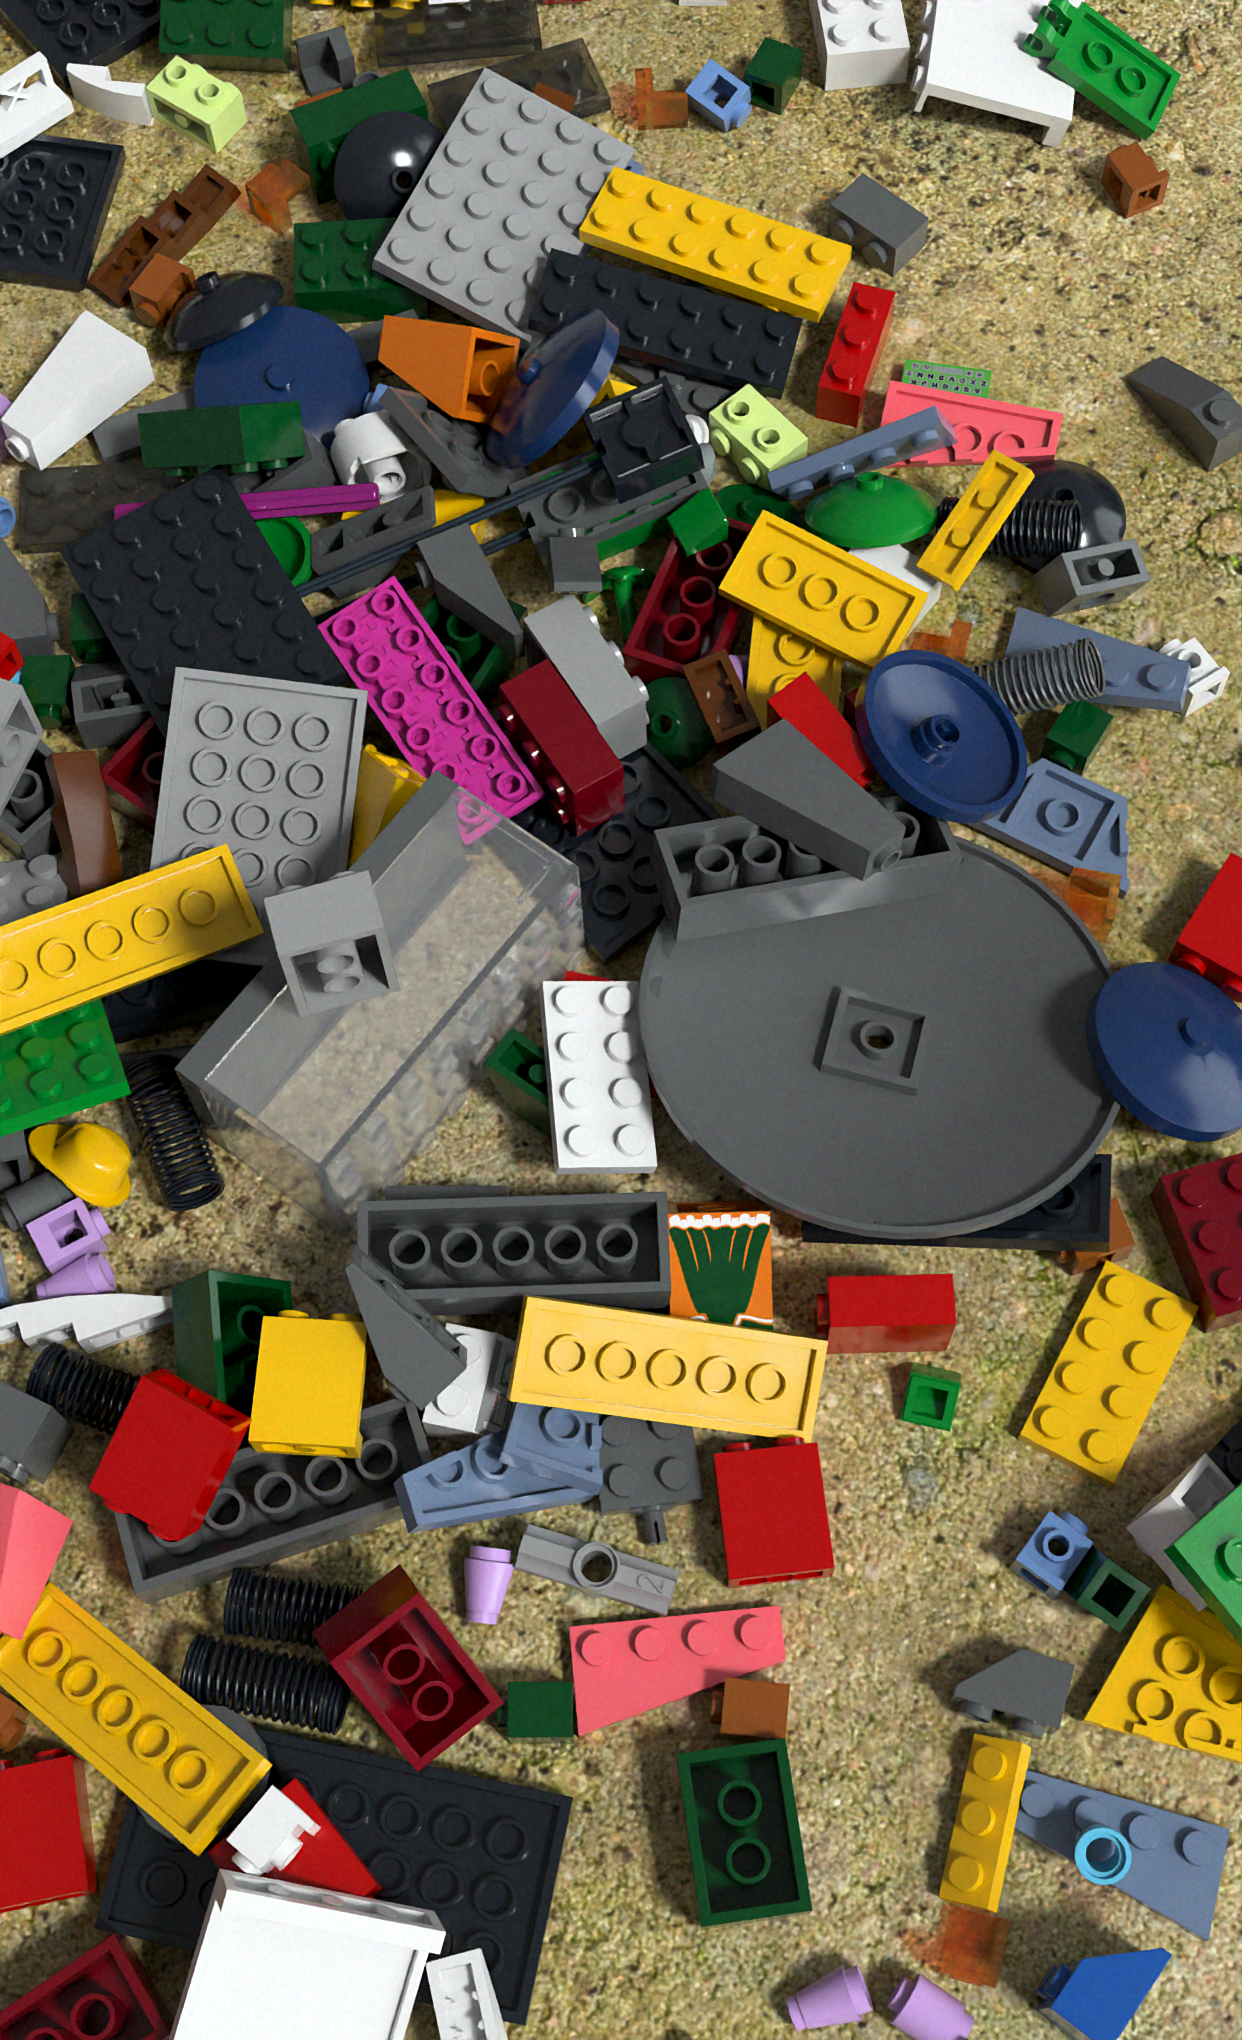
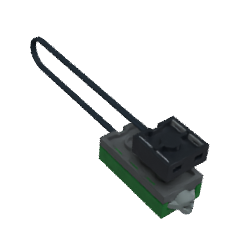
M665 375L585 410L582 414V419L593 449L508 485L511 494L294 588L300 598H303L417 549L416 542L466 522H468L469 526L512 507H516L524 527L481 545L480 547L485 557L529 538L532 540L536 555L548 579L547 539L549 537H557V529L585 528V537H596L600 562L672 531L667 523V517L700 491L709 488L713 477L717 475L718 470L715 463L714 449L709 443L698 444ZM416 573L398 581L405 591L421 585ZM357 599L313 617V620L318 626Z

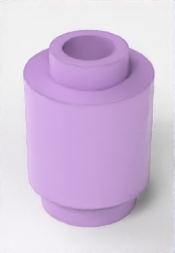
M920 1973L916 1975L912 1982L903 1977L887 2003V2007L894 2011L890 2023L914 2040H966L974 2023V2017L964 2011L965 2004Z

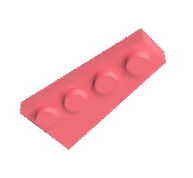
M780 1606L570 1626L579 1738L614 1723L624 1722L643 1715L644 1712L692 1697L693 1694L718 1685H724L725 1677L741 1679L784 1663L786 1657Z

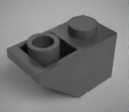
M1021 1649L957 1684L950 1693L948 1703L960 1706L959 1714L966 1718L990 1723L993 1716L1012 1722L1011 1731L1017 1734L1042 1740L1044 1733L1053 1735L1060 1728L1075 1665Z

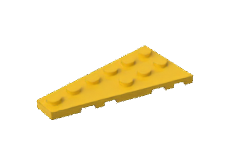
M1162 1583L1157 1588L1081 1723L1242 1765V1647L1218 1617L1205 1609L1198 1612L1187 1598L1182 1597L1178 1592Z

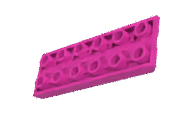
M392 576L318 625L331 650L357 688L368 691L367 703L410 766L426 779L435 770H438L460 786V794L455 798L461 840L466 848L493 831L509 818L546 796L537 780L395 576Z

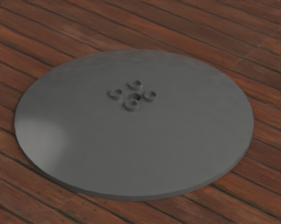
M953 835L962 854V860L952 892L682 942H675L665 914L655 931L646 953L640 979L638 1000L639 1036L646 1067L655 1090L671 1119L690 1144L719 1172L766 1204L816 1225L866 1237L933 1239L974 1232L998 1225L1028 1212L1051 1198L1071 1182L1094 1157L1106 1139L1121 1107V1103L1104 1084L1095 1068L1088 1049L1085 1030L1087 1011L1092 998L1115 972L1103 949L1085 923L1065 901L1042 881L1019 865L988 848ZM874 1035L881 1036L889 1042L890 1047L875 1049L865 1039Z

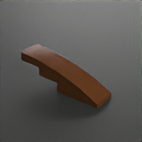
M205 164L182 195L173 189L149 221L142 215L137 218L88 282L119 307H123L132 300L129 292L130 286L157 252L179 262L215 226L242 193L236 185Z
M726 649L682 666L719 759L762 732L761 725Z
M95 750L51 753L44 763L57 802L56 807L51 812L63 857L57 866L61 880L67 886L69 901L123 882L110 806Z

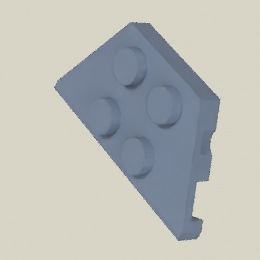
M1044 758L1027 767V775L1021 792L998 815L983 822L966 823L1124 900L1129 889V878H1127L1129 846L1128 834L1126 833V822L1128 819L1127 798Z

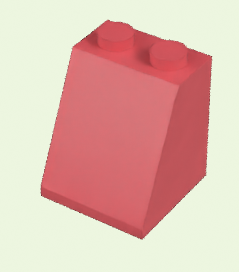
M0 1483V1634L21 1641L74 1521L21 1489Z

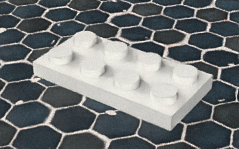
M542 981L539 987L555 1175L653 1173L657 1168L648 1070L639 1036V982Z

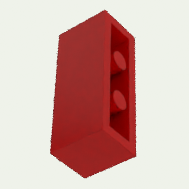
M853 282L818 384L816 418L857 428L892 324L896 292Z

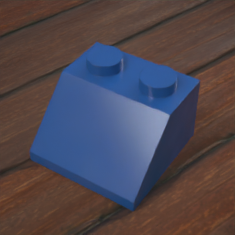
M1164 1948L1085 1958L1066 1964L1062 1962L1059 1966L1054 1964L1036 1989V1993L1043 1999L1035 2010L1073 2040H1117L1172 1955Z

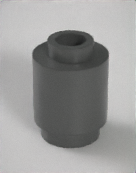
M46 1171L4 1192L8 1202L0 1205V1208L13 1232L22 1228L25 1235L29 1236L30 1233L26 1224L74 1200L76 1196L61 1179L54 1174L50 1175Z

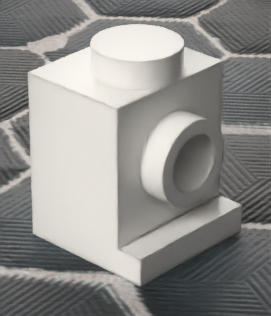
M1195 637L1183 644L1179 639H1174L1159 650V653L1190 662L1191 677L1183 710L1180 712L1184 718L1221 696L1230 672L1225 666L1220 668Z
M272 1785L226 1840L238 1850L231 1858L232 1861L246 1874L261 1877L264 1872L268 1874L274 1866L280 1871L284 1869L301 1849L303 1843L298 1837L305 1830L315 1836L321 1827L283 1792Z

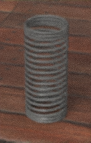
M1090 637L1083 638L1082 640L1078 639L1075 644L1068 642L1066 646L1064 644H1060L1058 648L1052 646L1050 650L1044 648L1042 652L1036 650L1034 654L1028 652L1026 656L1020 654L1019 657L1012 656L1011 659L1005 657L1003 661L997 659L995 663L989 661L987 666L981 663L979 667L975 665L972 668L967 667L973 672L976 670L977 675L985 681L982 673V668H984L985 682L995 692L997 691V694L1004 703L1006 693L1009 701L1008 708L1014 717L1017 714L1024 715L1025 712L1032 713L1033 710L1040 711L1041 708L1048 709L1049 706L1055 708L1057 704L1063 706L1065 702L1071 704L1073 700L1079 702L1081 698L1084 700L1088 698L1093 699V697L1102 696L1106 689L1103 660L1097 644ZM1070 647L1072 648L1074 653L1075 666L1078 679L1080 682V688L1076 682L1075 669L1070 655ZM1062 649L1065 652L1067 668L1070 679L1072 681V691L1068 684L1067 671L1062 657ZM1054 651L1056 652L1058 658L1060 675L1064 684V693L1060 686L1059 673L1054 659ZM1046 653L1049 656L1050 669L1056 686V695L1052 689L1051 674L1048 663L1046 661ZM1038 655H1039L1040 658H1041L1042 671H1043L1045 683H1046L1047 688H1048V697H1047V695H1046V693H1045V691H1044V682H1043V676H1042L1041 668H1040V665H1039V662H1038ZM1030 657H1031L1032 660H1033V666H1034V673H1035V677H1036V682H1037L1038 688H1039V690H1040V699H1039V697H1038V695H1037V692H1036V683H1035V678H1034L1033 669H1032L1031 664H1030ZM1022 658L1025 661L1026 675L1022 666ZM1014 660L1017 663L1018 676L1014 667ZM1006 662L1009 665L1010 677L1006 669ZM998 664L1001 667L1002 679L998 670ZM990 666L993 668L994 680L990 672ZM1028 684L1032 692V701L1029 697ZM1020 686L1024 694V703L1021 699ZM1012 688L1016 696V705L1013 701Z

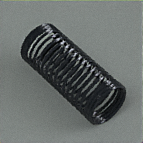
M946 496L941 501L936 534L960 500L957 496ZM1019 499L1011 513L1009 545L1007 542L1008 516L1002 525L1003 538L1001 545L999 529L995 535L993 546L991 541L983 554L987 557L991 554L997 557L1000 554L1002 557L1008 555L1011 558L1016 555L1019 558L1022 556L1026 558L1032 556L1036 559L1040 556L1042 559L1045 557L1052 559L1061 553L1080 550L1083 532L1081 504L1077 500H1066L1064 503L1057 500L1054 503L1050 499L1046 503L1044 499L1040 502L1036 499L1032 502L1028 499L1022 502ZM1019 503L1020 513L1018 522V541L1016 544L1015 533L1017 526V506ZM1027 504L1028 514L1026 522V541L1024 544L1023 533L1025 524V507ZM1034 504H1035L1036 514H1035V523H1034V540H1033V544H1032V543H1031V532H1032V522H1033V513H1032V511H1033V507H1034ZM1042 504H1043L1044 515H1043V525H1042V540H1041V544H1040V543H1039L1040 520H1041L1040 511H1041V507H1042ZM1050 505H1051V508H1052V516H1051V526H1050V540H1049V544H1048V543H1047V531H1048V519H1049L1048 512H1049V508H1050ZM1058 505H1059V509H1060V510H1059V515H1058V520H1057V529H1056V513H1057V508H1058Z
M161 1054L138 1060L124 1069L131 1090V1094L125 1096V1101L134 1120L133 1123L137 1128L136 1131L140 1135L139 1139L143 1143L142 1147L151 1166L150 1169L154 1174L153 1177L157 1181L156 1185L160 1189L159 1193L164 1207L174 1212L188 1211L215 1200L222 1194L226 1185L221 1173L218 1172L219 1167L215 1164L216 1159L212 1157L213 1151L209 1149L211 1145L206 1141L208 1137L204 1134L205 1130L201 1126L202 1123L187 1093L183 1094L185 1089L180 1086L182 1083L174 1069L179 1064V1061L171 1055ZM162 1068H171L169 1071L151 1075L137 1084H131L149 1072ZM180 1090V1091L177 1092L176 1094H172V1095H169V1096H165V1095H167V1094H169V1093H171V1092H173V1091ZM162 1097V1098L157 1099V1100H155V1101H153V1102H151V1103H149V1104H143V1103H145V1102L148 1101V1100H152V1099H156V1098ZM176 1098H182L178 1102L170 1103L162 1107H159L153 1111L145 1112L152 1107H157L169 1103ZM178 1106H184L182 1109H179V1110H176V1111H172V1112H168V1113H166V1114H164V1115H162V1116H159V1117H157V1118H155V1119H149V1118H151V1117L154 1116V1115L162 1114V1113L167 1112V1111H170V1110H172V1109H174V1108H176V1107H178ZM188 1113L184 1117L170 1120L164 1124H161L160 1126L152 1127L158 1122H163L172 1119L180 1114ZM184 1121H190L186 1125L175 1127L161 1134H156L160 1130L176 1126ZM186 1129H192V1130H191L190 1132H188V1133H184V1134H181V1135H177V1136H175V1137H173V1138H170V1139H168V1140H166V1141L158 1142V1141H160L161 1139H163L164 1137H169V1136L175 1135V1134L180 1133V1132H182V1131H184V1130H186ZM188 1137H194L190 1141L177 1144L171 1148L162 1149L169 1144L182 1141ZM198 1144L196 1147L192 1149L182 1151L173 1156L165 1157L171 1152L181 1150L190 1145ZM195 1152H200L198 1155L194 1157L184 1159L178 1163L169 1164L173 1160L188 1156ZM197 1160H203L202 1162L196 1165L189 1166L180 1171L171 1172L178 1167L190 1164ZM199 1168H205V1169L202 1170V1171L193 1172V1173L187 1174V1175H185V1176H182V1177H180V1178L174 1180L175 1178H177V1177L180 1176V1175H183V1174L192 1172V1171H194V1170H196V1169H199ZM211 1183L210 1185L204 1187L201 1190L188 1194L178 1195L185 1190H190L203 1184Z
M54 1342L48 1344L36 1359L31 1369L25 1392L50 1406L55 1404L54 1409L61 1416L64 1415L67 1419L72 1418L76 1423L81 1421L84 1426L89 1425L92 1429L97 1428L100 1432L106 1431L110 1436L115 1433L118 1419L135 1391L134 1389L132 1392L134 1382L137 1380L138 1384L141 1377L140 1375L133 1376L131 1371L125 1373L123 1368L117 1370L115 1365L109 1367L107 1362L100 1363L98 1358L92 1360L90 1355L84 1357L82 1352L76 1354L74 1349L68 1350L66 1346ZM78 1357H80V1362L75 1367L76 1360ZM88 1360V1365L84 1369L85 1362ZM96 1363V1369L92 1373L93 1365ZM52 1364H53L51 1373H50V1375H49V1377H48V1379H47V1382H46L47 1375H48V1373H49V1371H50V1369H51V1366H52ZM105 1367V1371L102 1373L99 1379L101 1369ZM111 1370H113V1375L110 1377L109 1381L107 1382L108 1376H109V1372H110ZM121 1373V1378L116 1384L117 1376ZM129 1376V1382L124 1388L125 1380ZM65 1392V1394H64V1399H63V1401L59 1404L60 1397H61V1396L63 1395V1393ZM72 1395H73L72 1403H71L70 1406L67 1408V1406H68V1401H69V1399H70V1398L72 1397ZM82 1397L80 1406H79V1408L76 1410V1404L78 1403V1401H79L80 1398ZM90 1400L89 1408L86 1411V1413H84L85 1406ZM98 1402H99V1405H98V1408H97V1412H96L95 1415L92 1417V1415H93V1410H94V1408L96 1407V1405H97ZM107 1403H108V1406H107L105 1415H104V1417L101 1419V1413L103 1412V1410L105 1409V1407H106V1405H107ZM115 1407H116V1410H115V1413H114V1417H113V1419L111 1420V1422L109 1423L110 1415L112 1414V1412L114 1411V1409H115Z
M237 1568L231 1576L227 1589L223 1613L224 1633L226 1636L229 1637L231 1635L233 1638L235 1636L240 1638L243 1635L244 1638L249 1639L252 1636L256 1641L260 1638L265 1642L271 1639L274 1643L280 1640L284 1645L289 1641L293 1646L299 1643L302 1647L308 1644L312 1649L316 1645L321 1649L316 1638L312 1642V1632L315 1624L317 1629L357 1598L358 1587L354 1584L349 1593V1586L346 1582L340 1590V1585L337 1581L333 1583L331 1588L330 1582L326 1580L321 1589L319 1579H316L312 1586V1581L309 1577L303 1584L300 1576L294 1582L291 1575L284 1581V1576L279 1574L275 1580L272 1572L266 1578L263 1571L257 1576L254 1569L246 1571L245 1568L242 1570ZM365 1585L361 1587L359 1595L367 1590ZM259 1588H260V1595H259V1601H258V1606H257V1599H258V1593H259ZM250 1620V1631L247 1634L246 1628ZM260 1621V1631L257 1635L256 1628L258 1622ZM269 1621V1632L266 1636L265 1630ZM288 1621V1634L284 1638V1631ZM306 1622H307V1626H306L307 1635H306L305 1640H304V1642H303L302 1634H303V1632H304V1628H305V1625H306ZM278 1623V1634L275 1638L274 1631ZM297 1623V1636L294 1640L293 1633Z
M201 1633L197 1634L189 1645L179 1685L180 1689L199 1704L206 1703V1705L225 1706L230 1710H234L237 1714L243 1711L246 1716L252 1713L256 1719L262 1716L265 1721L269 1718L273 1722H277L280 1719L282 1724H286L289 1721L293 1727L299 1724L302 1729L307 1725L310 1730H314L317 1727L319 1732L332 1733L333 1735H336L342 1726L351 1693L350 1687L329 1663L326 1668L323 1660L318 1663L316 1668L317 1662L314 1657L310 1659L307 1665L305 1656L301 1657L298 1662L296 1654L292 1655L289 1659L287 1652H284L280 1657L277 1650L271 1654L268 1647L263 1652L259 1646L255 1647L252 1651L250 1644L246 1645L243 1649L241 1642H238L235 1646L232 1640L225 1644L224 1640L220 1638L216 1642L213 1636L202 1635ZM219 1647H220L219 1657H218V1662H217L216 1670H215V1673H214V1676H213V1679H212V1682H211V1677H212L214 1662H215V1659H216V1656H217V1652H218ZM228 1650H229L228 1660H227L225 1672H224L223 1679H222V1682H221V1685H220L221 1675H222V1670H223L224 1662H225V1659H226L227 1652H228ZM237 1653H238L237 1662H236V1666H235L233 1678H232V1681H231V1684H230V1678H231V1674H232L233 1665H234V1662H235L236 1655H237ZM245 1658H246L245 1669H244L243 1677H242V1680H241V1683H240V1686H239L240 1677H241V1672H242V1668H243L244 1661H245ZM254 1661H255V1667H254L252 1679H251V1682H250V1685H249L250 1676H251V1671H252L253 1664H254ZM263 1664H264V1669H263V1673H262V1678H261L260 1685H259V1688H258V1684H259V1680H260V1675H261L262 1667H263ZM272 1667H273V1672H272L270 1684H269V1687H268L269 1678H270L271 1670H272ZM214 1691V1700L211 1703L210 1697ZM223 1693V1702L220 1705L219 1699ZM233 1693L232 1704L229 1707L228 1701L230 1700ZM242 1695V1705L238 1709V1702ZM251 1698V1707L247 1710V1704ZM260 1698H261V1701H260V1709H259V1711H258V1713H257L256 1707H257V1705H258V1703H259V1700H260ZM269 1700H270V1710H269L268 1714L266 1715L265 1709H266V1707H267V1705H268V1702H269ZM279 1702V1712L275 1717V1709ZM289 1702L288 1715L284 1718V1712ZM298 1704V1715L294 1720L293 1714ZM308 1704L307 1717L303 1723V1714ZM317 1707L316 1720L314 1724H312V1717Z

